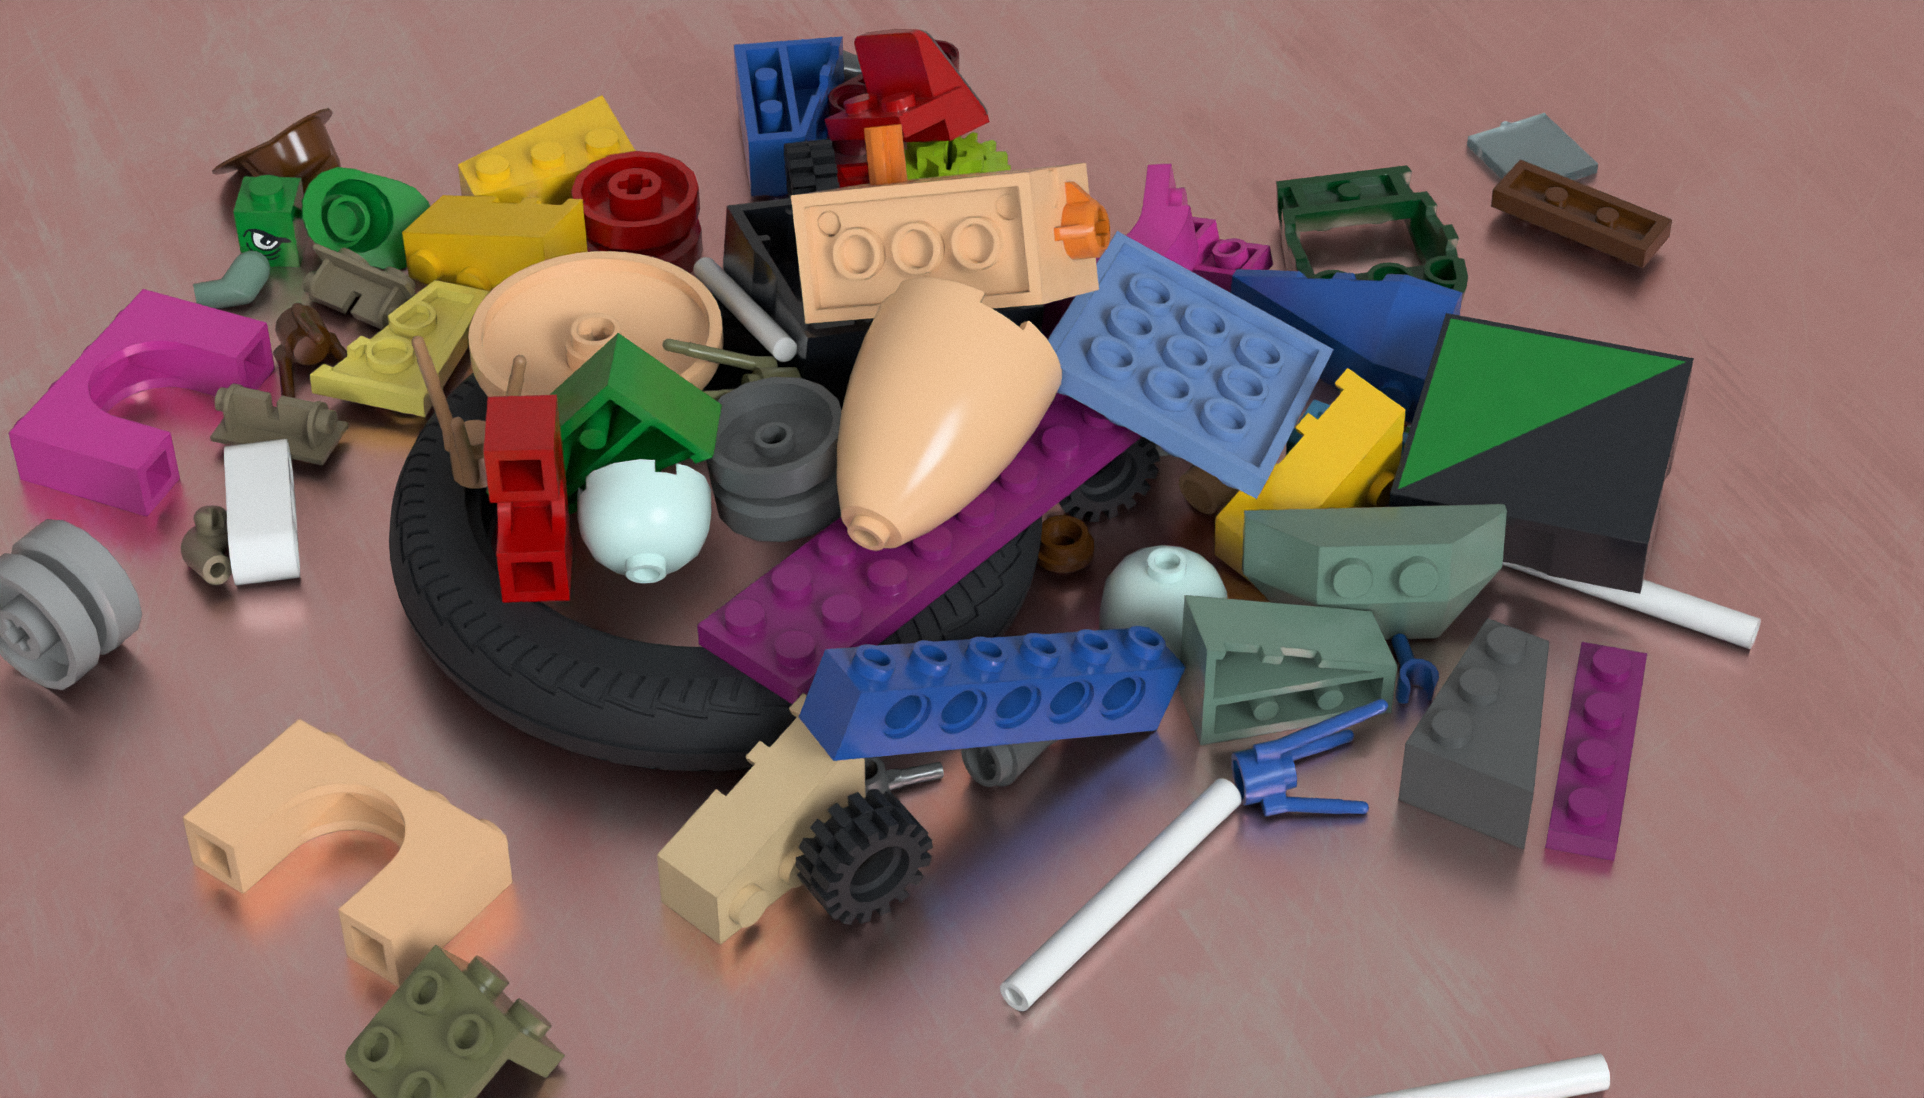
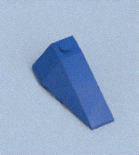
M1237 269L1232 275L1231 293L1334 349L1319 379L1340 391L1336 387L1335 382L1348 368L1406 409L1405 422L1411 424L1446 313L1460 315L1463 294L1450 288L1401 274H1387L1382 281L1356 280L1355 273L1336 272L1332 279L1307 278L1300 271Z

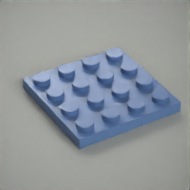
M1117 231L1110 241L1108 248L1096 263L1099 290L1075 296L1048 339L1057 354L1062 369V381L1057 393L1070 396L1101 413L1110 422L1126 427L1159 445L1168 454L1182 458L1212 474L1226 486L1239 489L1257 499L1334 349Z

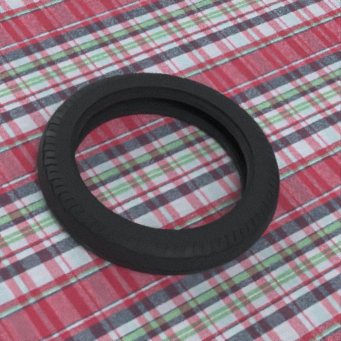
M712 293L717 301L722 317L723 350L749 356H773ZM777 360V366L781 367L779 361ZM719 364L716 373L702 391L736 389L741 386L744 374L753 373L751 370ZM472 373L446 400L453 418L461 417L464 422L469 420L486 422L488 396L479 386L474 373ZM845 396L836 397L839 401L841 410L843 407ZM433 413L417 437L398 477L391 507L389 551L394 583L411 627L425 650L443 672L489 712L531 736L568 751L601 760H609L613 763L652 769L659 768L661 770L727 771L751 769L753 765L747 761L746 755L755 745L761 741L768 747H771L797 718L789 710L792 706L791 703L703 647L654 644L618 637L567 618L540 601L502 602L497 556L491 547L492 535L498 521L497 503H490L489 494L486 493L487 487L467 488L454 480L450 453L444 448L442 430L436 413ZM1042 516L879 645L916 643L922 640L936 642L965 640L974 637H1003L1021 609L1031 585L1041 545Z

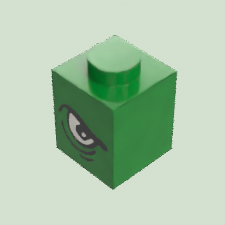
M275 175L243 178L233 210L241 253L257 251L268 259L270 267L301 266L309 238L302 220V198L304 193L301 178L278 177Z

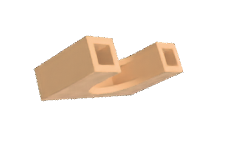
M301 719L293 723L182 817L193 864L242 894L246 893L297 847L327 833L345 830L368 831L382 835L399 845L401 848L392 861L338 909L347 957L397 987L403 984L435 945L443 948L513 883L507 836L494 823L486 819L478 820L452 805L441 793L432 789H423L400 776L388 763L368 758L349 747L338 735L332 732L324 733Z

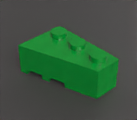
M619 333L550 394H557L569 515L577 512L578 489L580 488L583 491L586 489V477L594 470L617 462L646 459L655 460V472H661L662 469L689 458L697 464L712 458L714 455L722 404Z

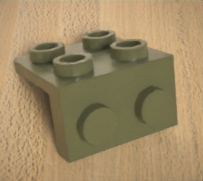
M435 945L348 1047L345 1061L348 1067L377 1098H476L508 1059L547 1078L565 1055L545 1035L552 1027L550 1022L524 1000L518 998L513 1003L503 992L508 986L509 981L492 964L478 955L468 963Z

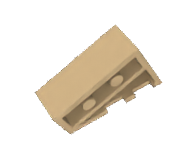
M804 693L789 708L791 714L797 718L771 747L759 741L746 755L747 761L753 767L727 796L716 789L657 854L661 902L720 945L742 927H749L758 921L766 908L792 887L797 888L803 885L797 875L800 871L796 868L795 863L796 857L804 855L799 849L802 839L814 838L816 835L810 829L817 819L824 823L832 817L827 809L835 803H838L842 808L847 807L849 795L859 792L864 799L866 797L864 758L839 761L831 759L799 718L807 697Z

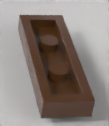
M1521 159L1492 191L1491 207L1641 268L1645 267L1670 237L1672 219Z

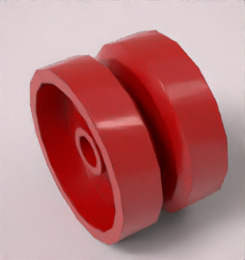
M631 151L612 154L595 161L576 176L571 196L572 199H583L588 252L615 251L641 254L669 262L688 273L694 270V265L701 259L703 252L702 228L698 219L700 212L699 185L694 172L682 161L656 152Z

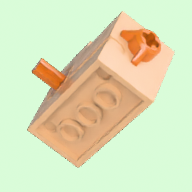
M901 124L864 128L869 184L791 195L805 324L874 318L882 302L889 295L896 292L900 283L914 278H940L977 288L985 292L982 304L992 309L1042 305L1099 290L1096 258L1103 255L1110 242L1108 214L1105 208L1089 195L1086 163L907 180Z

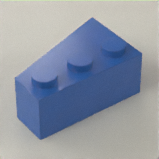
M843 36L734 45L736 99L751 196L769 195L778 197L788 194L784 167V144L827 139L828 130L824 119L829 117L828 96L831 90L844 83Z

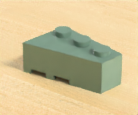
M1184 595L1180 661L1186 668L1179 681V692L1200 745L1309 727L1378 699H1384L1388 703V709L1380 714L1392 712L1397 664L1372 611Z

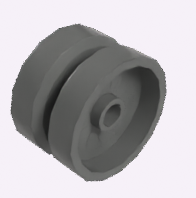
M770 377L745 383L721 396L717 401L722 404L714 455L706 460L719 518L737 534L756 541L787 542L812 536L839 519L841 512L836 483L837 442L842 410L838 399L823 385L795 377Z

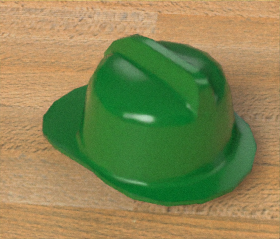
M336 167L321 172L308 184L302 198V220L308 236L314 243L336 252L340 248L352 250L364 258L370 266L385 269L389 266L400 270L407 267L402 232L430 207V204L416 188L401 181L357 169Z

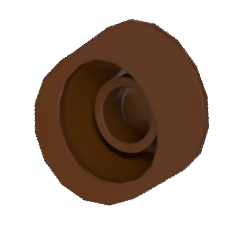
M326 108L307 115L271 140L219 164L212 170L213 174H225L246 168L254 177L275 175L278 177L301 178L303 193L305 194L308 184L321 172L341 167L340 159L325 127V124L333 114L332 110Z

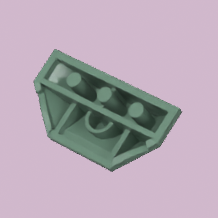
M1505 504L1244 511L1242 570L1243 574L1272 603L1372 611L1385 640L1392 639L1396 634H1404L1407 639L1439 638L1502 568L1507 510Z

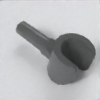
M879 757L864 758L865 796L868 789H878L882 794L885 791L891 793V790L902 788L905 785L941 779L944 776L941 762L904 769L886 770L884 762Z

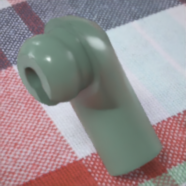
M257 251L241 253L235 258L222 279L193 284L196 303L215 309H222L253 302L269 278L270 264L268 259Z

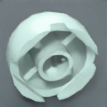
M638 459L617 462L591 472L586 477V489L584 491L580 488L578 489L577 518L582 539L596 561L618 574L626 575L633 582L654 583L664 579L667 574L678 571L698 556L706 541L712 512L711 488L705 476L689 466L676 463L675 475L667 472H655V460Z
M1167 545L1141 548L1125 556L1106 579L1100 606L1099 630L1124 629L1132 626L1149 627L1164 638L1166 646L1180 660L1184 595L1228 599L1227 591L1215 567L1200 554L1183 547Z

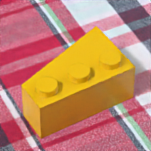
M601 95L459 163L461 195L498 197L500 203L519 204L525 197L540 198L542 204L562 205L567 199H572L571 190L576 176L589 164L612 154L636 150L605 98Z
M442 195L402 232L408 276L411 279L427 285L437 280L490 292L508 277L531 265L559 256L588 252L583 199H567L562 205L542 204L540 198L525 197L519 204L500 203L498 197Z
M1348 368L1335 382L1336 387L1340 389V395L1320 418L1316 419L1307 413L1295 427L1296 431L1303 437L1279 464H1275L1257 499L1239 490L1216 516L1215 556L1249 582L1251 581L1243 574L1242 570L1244 511L1385 507L1389 504L1390 491L1401 459L1406 409Z

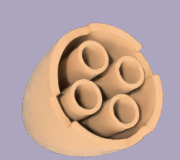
M926 277L902 281L896 292L889 295L882 302L864 337L850 375L841 411L837 442L836 482L842 521L848 528L847 532L851 539L864 548L879 551L883 548H896L927 534L959 513L985 491L1013 461L1036 430L1061 385V365L1056 352L1046 337L1029 320L1021 323L1019 327L1004 315L982 304L985 296L984 291L963 283L940 278Z

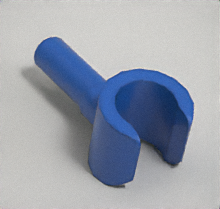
M1396 634L1391 640L1400 664L1395 698L1399 703H1408L1411 685H1417L1426 690L1428 694L1427 699L1433 701L1439 681V672L1436 666L1427 660L1414 658L1406 635Z

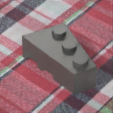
M1487 618L1405 743L1398 800L1523 850L1525 849L1535 787L1549 650L1548 640Z

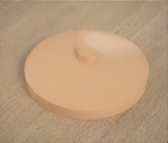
M593 251L559 256L518 271L497 285L479 304L472 317L468 336L472 369L479 386L488 397L506 396L513 360L517 355H523L527 363L521 396L550 395L619 333L691 384L703 390L716 373L720 363L666 351L663 348V341L674 339L723 349L721 312L712 293L701 281L684 269L669 262L641 254L615 251Z

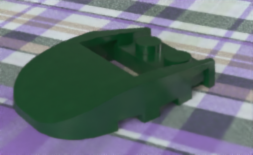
M1407 165L1276 181L1277 214L1286 271H1300L1307 278L1332 279L1336 272L1346 273L1339 270H1325L1315 275L1300 242L1301 232L1327 231L1338 227L1382 224L1387 221L1404 219L1422 265L1406 267L1398 263H1380L1373 266L1366 273L1355 274L1356 280L1382 281L1387 274L1409 275L1462 292V301L1468 282L1465 260L1458 257L1456 250L1459 237L1453 225L1442 224L1436 215L1438 205L1427 191L1417 193L1412 191L1409 187L1412 171Z

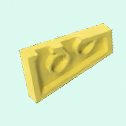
M434 280L388 315L389 325L371 339L360 336L346 347V358L334 367L323 364L311 373L312 393L425 417L432 407V402L412 346L413 337H423L443 389L469 346L468 336L472 317L479 304L490 291Z

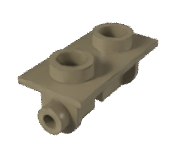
M316 243L313 246L322 264L317 271H310L306 275L303 289L309 293L310 299L316 303L346 314L356 297H359L350 313L355 319L382 330L389 325L388 315L416 294L414 291L416 287L415 282L396 268L388 266L382 271L372 267L364 258L347 248H340L336 252Z
M233 383L228 388H219L216 393L215 409L223 412L224 418L214 430L210 439L213 442L227 445L288 439L291 459L323 465L349 425L348 422L337 420L336 411L329 410L325 402H311L282 395L277 401V407H274L271 393L245 388L241 384Z

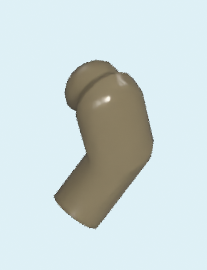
M203 506L194 514L195 526L185 534L182 540L181 554L185 563L206 582L212 585H219L227 581L232 574L230 559L224 555L228 547L227 511L220 506Z

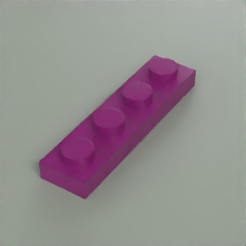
M1581 642L1545 848L1614 861L1647 653Z

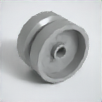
M46 519L12 546L11 554L4 553L0 556V655L26 678L45 688L64 690L73 685L98 664L100 654L105 655L116 649L139 629L142 611L138 594L127 573L112 554L86 531L63 520Z

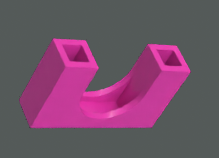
M142 289L125 309L116 315L115 319L97 339L84 349L81 356L68 370L51 384L48 391L24 417H21L8 433L20 480L147 517L180 479L171 432L109 414L108 411L123 399L154 388L179 387L216 396L219 388H228L233 383L257 390L275 370L267 323Z

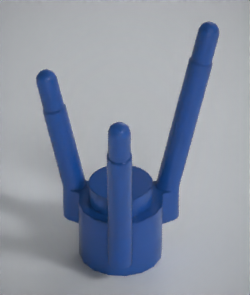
M1378 699L1277 740L1254 744L1252 749L1233 752L1231 754L1232 774L1235 786L1242 797L1241 803L1247 806L1261 802L1265 817L1285 812L1366 814L1369 806L1364 801L1286 797V790L1297 787L1295 760L1353 741V731L1346 728L1385 712L1388 709V703L1384 699Z

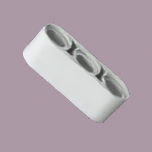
M288 439L224 446L228 545L235 585L300 578L295 486Z

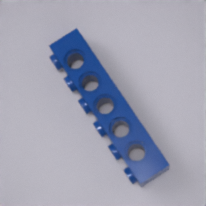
M1143 626L1095 631L1083 629L1078 632L1052 634L1029 633L1023 636L994 638L974 637L965 640L936 642L922 640L916 643L879 646L865 644L859 647L825 649L799 718L833 761L1156 731L1186 666L1166 646V642L1160 634L1149 627Z

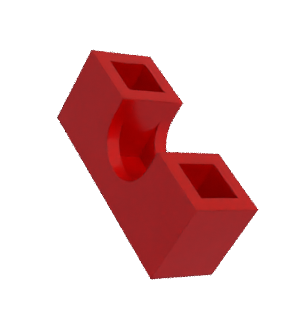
M557 394L488 397L483 452L490 503H497L498 537L496 555L502 602L570 600L573 544Z

